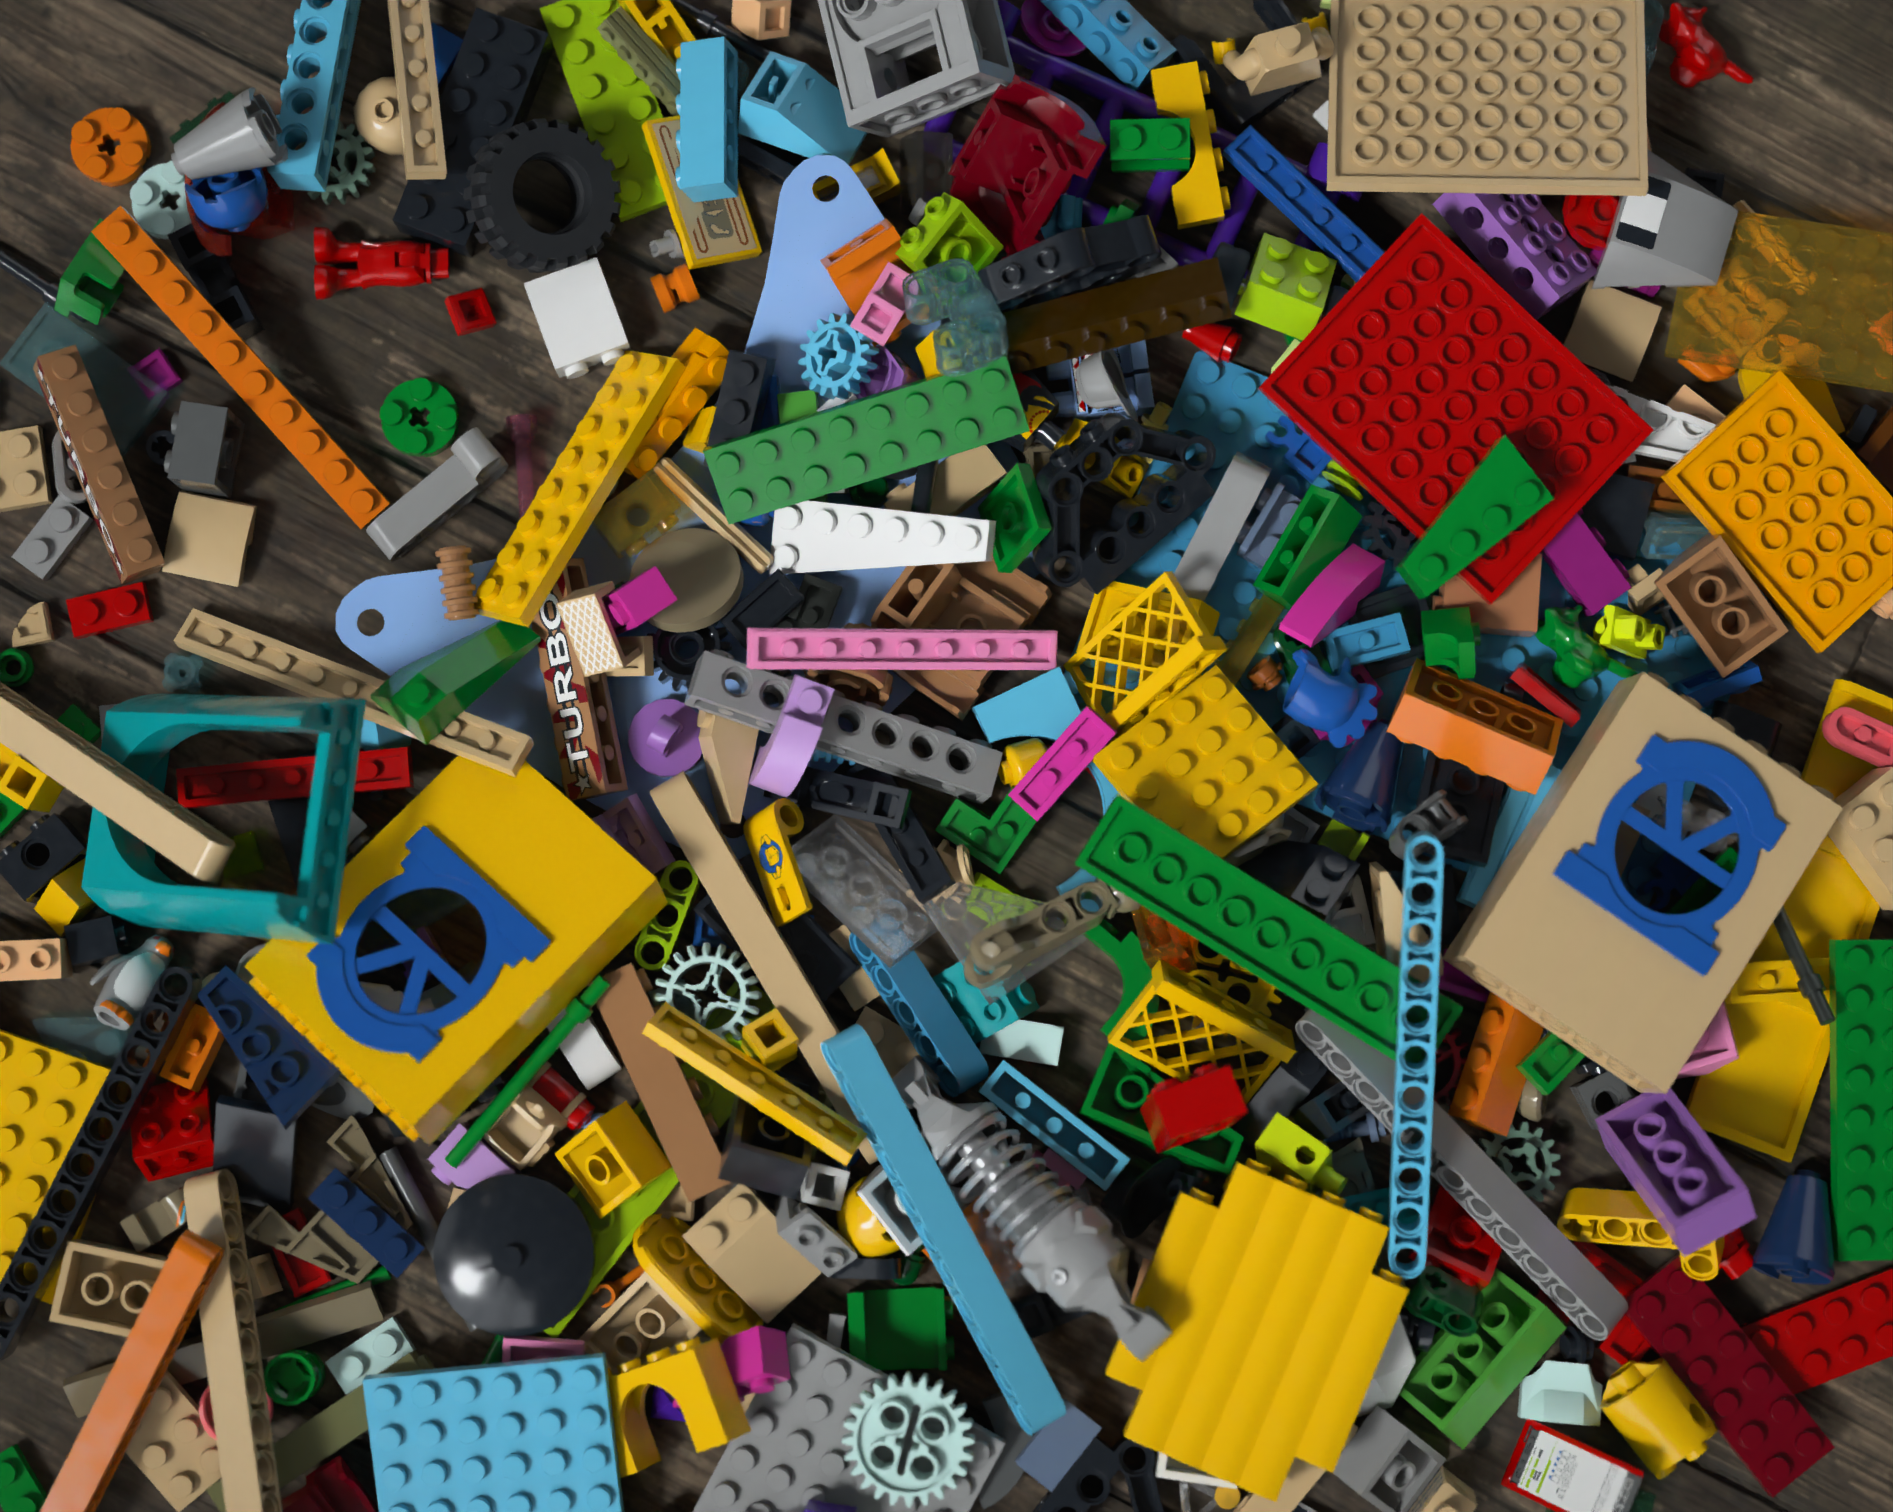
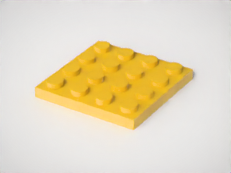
M1217 665L1213 666L1177 693L1171 700L1162 704L1094 755L1092 760L1122 797L1223 859L1313 792L1318 786L1315 779Z

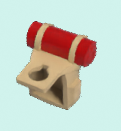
M531 1055L519 1062L515 1069V1074ZM548 1061L483 1137L499 1155L520 1171L528 1166L534 1167L555 1145L554 1136L566 1126L573 1131L586 1126L591 1121V1117L594 1114L593 1111L596 1108L586 1099L587 1096L583 1092L580 1093L551 1067L552 1065Z

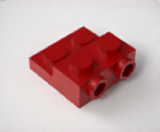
M1439 1183L1428 1210L1425 1267H1438L1471 1287L1476 1286L1482 1291L1492 1279L1502 1248ZM1411 1249L1407 1258L1415 1260L1417 1252Z

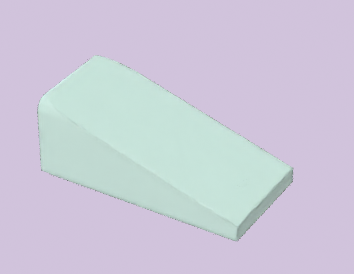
M1019 1019L982 1040L979 1051L987 1055L1058 1066L1064 1027Z

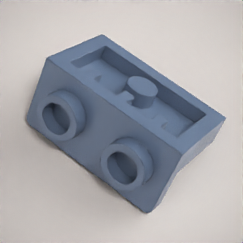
M1280 482L1277 483L1273 491L1266 487L1254 507L1261 511L1254 524L1246 521L1235 540L1241 544L1236 555L1260 569L1265 565L1302 501L1285 491V485Z

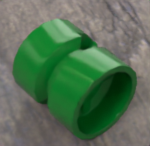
M303 1348L293 1349L278 1355L269 1362L264 1371L266 1393L276 1403L286 1406L299 1404L316 1395L323 1387L326 1377L325 1365L321 1358L313 1351Z

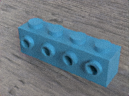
M1040 0L1127 87L1136 91L1151 81L1152 69L1166 67L1176 52V49L1126 0Z

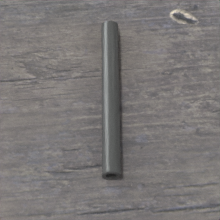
M395 1146L380 1154L379 1157L434 1261L433 1251L438 1225L400 1151ZM464 1319L470 1332L477 1329L476 1326Z

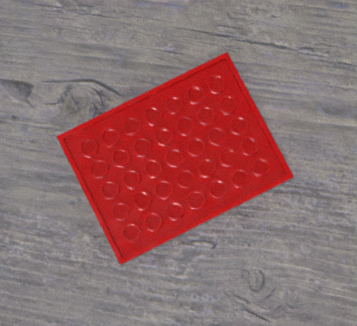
M1422 213L1258 388L1417 538L1433 522L1447 501L1466 480V477L1485 456L1496 439L1506 435L1554 499L1457 573L1489 605L1505 591L1654 430Z

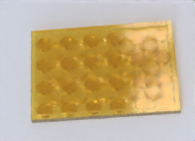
M1738 211L1717 284L1715 286L1677 287L1664 357L1771 374L1781 370L1785 376L1893 392V233Z

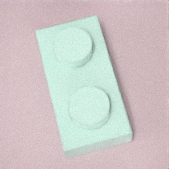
M393 1316L325 1363L347 1395L363 1384L362 1380L366 1375L379 1374L408 1353L416 1350L396 1317Z

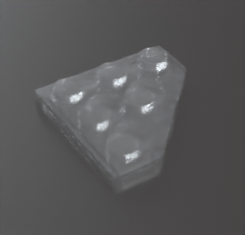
M957 882L926 902L922 907L964 966L966 957L969 954L971 941L978 932L1001 920L1020 916L1045 904V902ZM1057 917L1045 919L1047 925L1052 929L1060 930L1065 927L1063 921ZM1081 934L1034 959L1012 976L988 988H979L989 1005H991L1081 945L1087 939ZM974 963V970L979 975L986 976L993 972L981 970Z

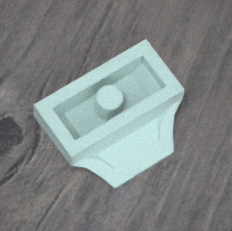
M1546 1360L1535 1373L1525 1376L1520 1382L1518 1417L1544 1422L1600 1426L1602 1384L1595 1380L1589 1364Z

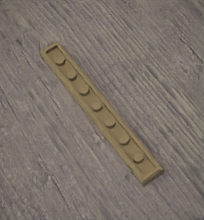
M371 1280L256 1317L261 1359L384 1320V1311ZM203 1335L181 1341L167 1368L180 1385L208 1377ZM115 1363L64 1379L62 1387L77 1418L89 1415Z

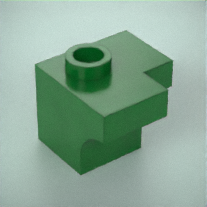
M1469 607L1421 611L1422 639L1426 666L1444 665L1452 668L1457 673L1459 679L1475 678V646H1481L1479 622H1471Z

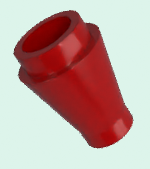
M1209 323L1183 330L1182 338L1193 343L1218 363L1222 360L1231 363L1240 348L1243 335L1237 333L1235 327Z

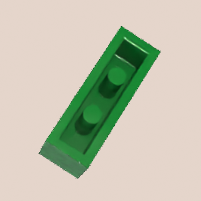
M1311 484L1253 586L1274 605L1289 611L1316 577L1341 554L1362 515L1341 495Z

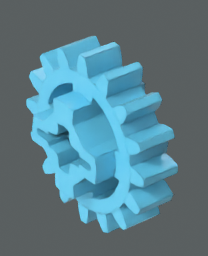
M831 313L829 314L828 322L818 319V330L816 332L807 330L806 332L807 336L811 339L809 344L800 345V349L806 352V357L798 360V364L807 367V370L804 371L801 377L803 380L811 382L809 389L820 393V396L833 400L835 397L846 400L849 392L858 395L860 393L859 383L861 381L871 382L870 377L867 375L868 369H877L878 365L871 361V357L879 353V348L871 346L870 343L873 340L850 327L855 318L854 316L845 313L839 316Z

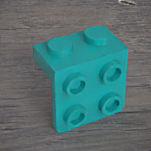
M965 958L932 978L975 1044L1040 1008L1033 988L1024 980L1020 971L988 988H976L964 976L963 966ZM974 963V970L979 975L986 976L993 972L981 970Z

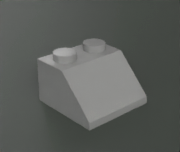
M1377 1405L1372 1413L1363 1420L1360 1429L1343 1449L1333 1473L1382 1512H1408L1446 1461V1458Z

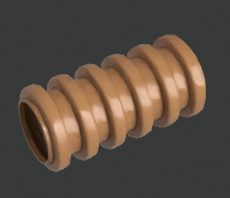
M466 545L440 548L439 551L435 552L436 557H440L441 562L437 564V569L442 570L439 582H443L444 588H441L440 591L441 594H445L446 600L442 601V606L447 607L444 619H448V621L475 618L476 615L480 614L479 609H475L474 603L478 602L477 597H473L476 585L471 584L474 572H470L469 566H472L473 562L468 560L467 555L471 553V548L466 547Z

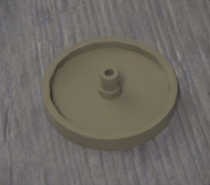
M686 528L669 532L651 542L635 560L629 578L630 581L646 570L656 566L678 600L646 621L659 629L669 632H691L714 624L733 608L743 588L744 572L735 548L727 539L710 530Z

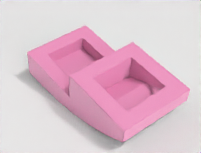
M888 261L850 327L884 347L922 281Z

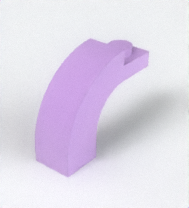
M798 675L794 676L774 731L764 747L759 746L751 768L748 784L783 797H788L793 792L809 763L823 729L821 725L834 692L833 688Z

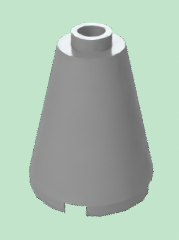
M253 87L242 91L174 144L175 152L171 154V159L177 172L180 175L186 174L189 179L194 180L273 166L285 162L288 159L287 145L284 144L279 147L276 138L277 134L282 133V129L262 94L253 96L255 92Z

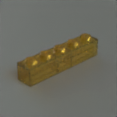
M1264 594L1260 600L1254 599L1248 609L1252 612L1248 620L1242 618L1235 630L1239 633L1234 641L1229 639L1226 644L1227 650L1224 652L1226 655L1223 660L1219 661L1217 659L1213 665H1217L1234 686L1239 681L1284 606Z

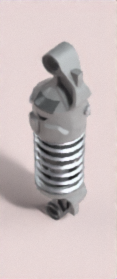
M915 1056L892 1081L905 1105L910 1109L917 1108L924 1134L930 1142L929 1150L942 1174L950 1173L947 1177L948 1185L959 1183L974 1171L975 1174L961 1189L960 1197L961 1199L970 1198L985 1185L988 1186L973 1205V1212L981 1213L987 1209L991 1213L987 1218L986 1226L994 1227L997 1225L1001 1230L1000 1242L1010 1240L1015 1245L1013 1256L1023 1266L1022 1274L1038 1292H1047L1064 1312L1095 1311L1108 1317L1115 1327L1121 1342L1134 1356L1144 1362L1173 1331L1165 1320L1151 1307L1147 1306L1142 1309L1132 1304L1126 1283L1129 1249L1113 1234V1224L1096 1206H1088L1080 1197H1072L1070 1186L1059 1187V1175L1057 1172H1044L1046 1168L1045 1159L1031 1158L1033 1153L1032 1145L1018 1144L1020 1139L1019 1131L1017 1129L1005 1130L1007 1119L992 1102L956 1104L941 1097L938 1083L941 1081L927 1063L920 1057ZM1012 1136L1013 1139L1009 1147L1000 1153L995 1146L1000 1140ZM1022 1150L1026 1151L1022 1161H1017L1013 1164L1008 1161L1013 1154Z

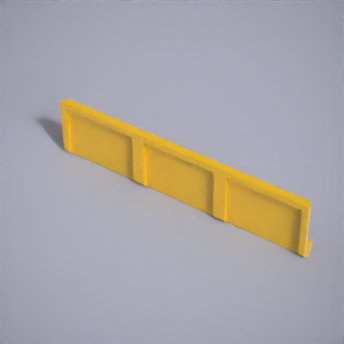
M1842 679L1834 680L1800 777L1801 780L1811 787L1812 785H1817L1826 789L1834 796V799L1869 771L1880 767L1829 744L1822 732V722L1825 717L1838 708L1849 707L1893 726V698L1852 681ZM1828 834L1783 904L1807 958L1829 957V939H1869L1880 908ZM1773 922L1748 962L1790 960ZM1809 999L1726 1004L1740 1058L1707 1075L1696 1076L1685 1108L1703 1131L1713 1133L1791 1163L1830 1052V1024L1820 1025Z

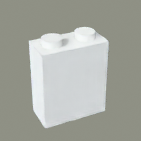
M597 257L524 283L559 378L567 376L568 379L580 377L589 372L588 367L602 362L605 366L613 365L624 355V351H632Z

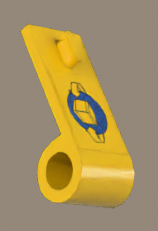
M780 798L749 817L745 821L743 828L745 839L776 927L784 926L813 908L789 842L790 838L800 833L803 829V814L800 808L787 798Z

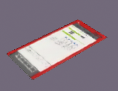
M1527 1419L1502 1478L1501 1485L1555 1512H1629L1644 1472L1537 1421Z

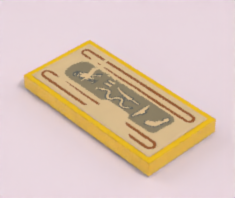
M680 116L645 121L642 129L689 270L758 257L762 253V249L739 180L738 197L693 202L679 189L676 182V168L680 166V152L676 145V132L680 130Z

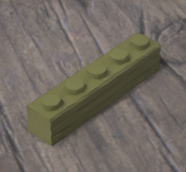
M620 6L599 25L597 30L602 38L614 47L619 57L631 66L635 75L648 85L652 94L665 104L669 113L674 116L679 115L676 107V96L680 94V79L677 75L676 67Z

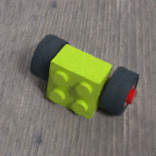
M1264 233L1245 279L1243 277L1250 260V253L1248 251L1236 248L1225 242H1220L1213 255V258L1218 257L1230 309L1236 295H1240L1234 315L1299 340H1303L1348 292L1347 289L1336 285L1329 291L1337 260Z

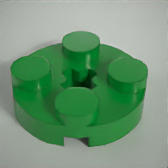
M420 377L401 383L388 394L380 408L379 415L384 435L395 449L405 455L432 457L446 450L456 438L459 423L457 403L442 385L429 381L426 378ZM425 409L430 412L426 417L429 422L428 425L422 427L420 424H417L413 427L410 423L413 420L412 413L416 410L420 412Z

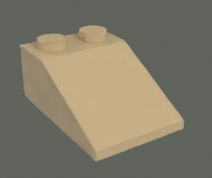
M1376 861L1368 862L1376 953L1399 967L1402 894L1388 871ZM1420 923L1410 929L1409 937L1414 942L1422 943L1429 939ZM1440 952V955H1439V976H1442V975H1443V960H1442V955H1441V952ZM1416 964L1409 969L1408 973L1424 982L1429 977L1430 969L1425 965Z
M739 1184L735 1186L682 1236L700 1257L767 1324L822 1273L777 1233L775 1211L751 1187Z
M644 1272L578 1340L585 1342V1352L587 1354L605 1353L607 1368H610L612 1374L618 1373L617 1365L638 1357L642 1364L647 1363L646 1355L660 1349L669 1347L671 1354L678 1352L677 1344L694 1338L702 1329Z

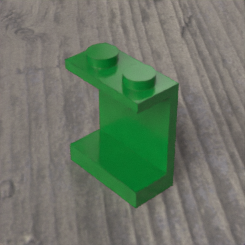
M1190 118L1110 120V160L1112 161V173L1189 171Z
M944 1286L848 1291L850 1354L878 1370L924 1368L947 1370V1360H955L954 1336H946L945 1320H953L951 1295L944 1296Z

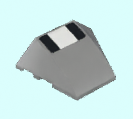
M1648 150L1647 196H1620L1592 289L1624 286L1639 288L1640 286L1665 285L1666 287L1715 286L1718 282L1738 210Z

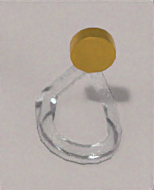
M1180 1481L1182 1512H1191L1189 1487L1213 1497L1198 1512H1210L1217 1505L1223 1509H1232L1238 1505L1241 1499L1238 1487L1233 1489L1218 1486L1215 1490L1205 1484Z

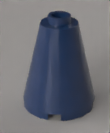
M1381 719L1379 722H1371L1367 726L1364 736L1357 739L1317 790L1314 799L1316 805L1322 811L1325 805L1334 811L1332 816L1334 820L1367 833H1373L1376 827H1381V833L1386 832L1391 823L1405 743L1397 739L1395 735L1387 732L1390 720Z
M1797 1170L1796 1175L1787 1176L1753 1257V1268L1759 1273L1779 1279L1780 1273L1792 1277V1282L1799 1284L1827 1285L1830 1284L1831 1280L1833 1281L1835 1266L1828 1183L1820 1179L1821 1175L1810 1170Z

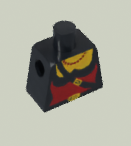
M1032 370L1015 373L1013 377L1030 431L1002 439V441L1024 452L1037 439L1053 452L1067 435L1066 432L1052 422L1059 412V402Z

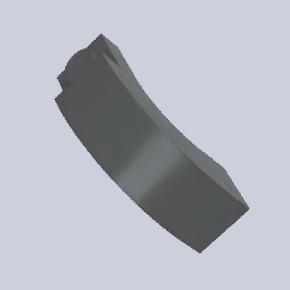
M1002 1391L983 1399V1405L993 1426L994 1433L1006 1439L1004 1448L978 1494L983 1510L1001 1500L1016 1485L1024 1470L1016 1464L1015 1459L1033 1437V1435L1027 1434L1020 1426Z

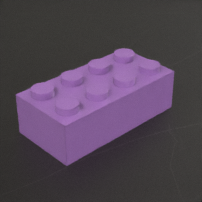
M1671 1088L1667 1093H1642L1595 1119L1606 1150L1684 1257L1756 1218L1748 1189Z

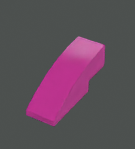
M1352 544L1338 555L1307 587L1281 621L1279 630L1307 646L1313 647L1353 617L1358 602L1380 586L1386 561Z

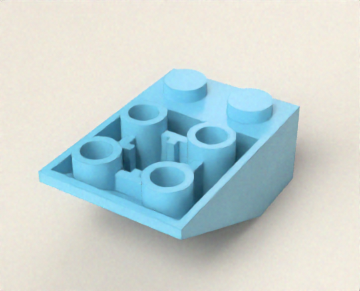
M770 51L741 97L739 134L808 158L816 155H834L849 165L868 133L848 127L839 89L807 63Z

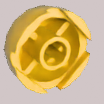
M865 1176L845 1192L841 1210H836V1223L838 1226L836 1232L848 1241L860 1255L869 1258H883L901 1248L858 1195V1190L867 1178Z

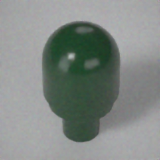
M923 1243L908 1256L901 1249L894 1253L893 1257L902 1258V1279H892L895 1283L906 1286L917 1280L925 1264L924 1259L926 1255L922 1252Z

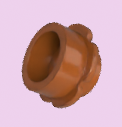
M1267 656L1255 664L1247 674V678L1253 683L1252 689L1259 690L1262 688L1267 692L1275 687L1283 678V675L1279 672L1283 664L1281 662L1276 663L1271 656Z

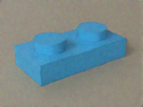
M1400 612L1335 629L1323 638L1333 673L1338 671L1346 656L1350 658L1352 668L1409 653L1411 650Z

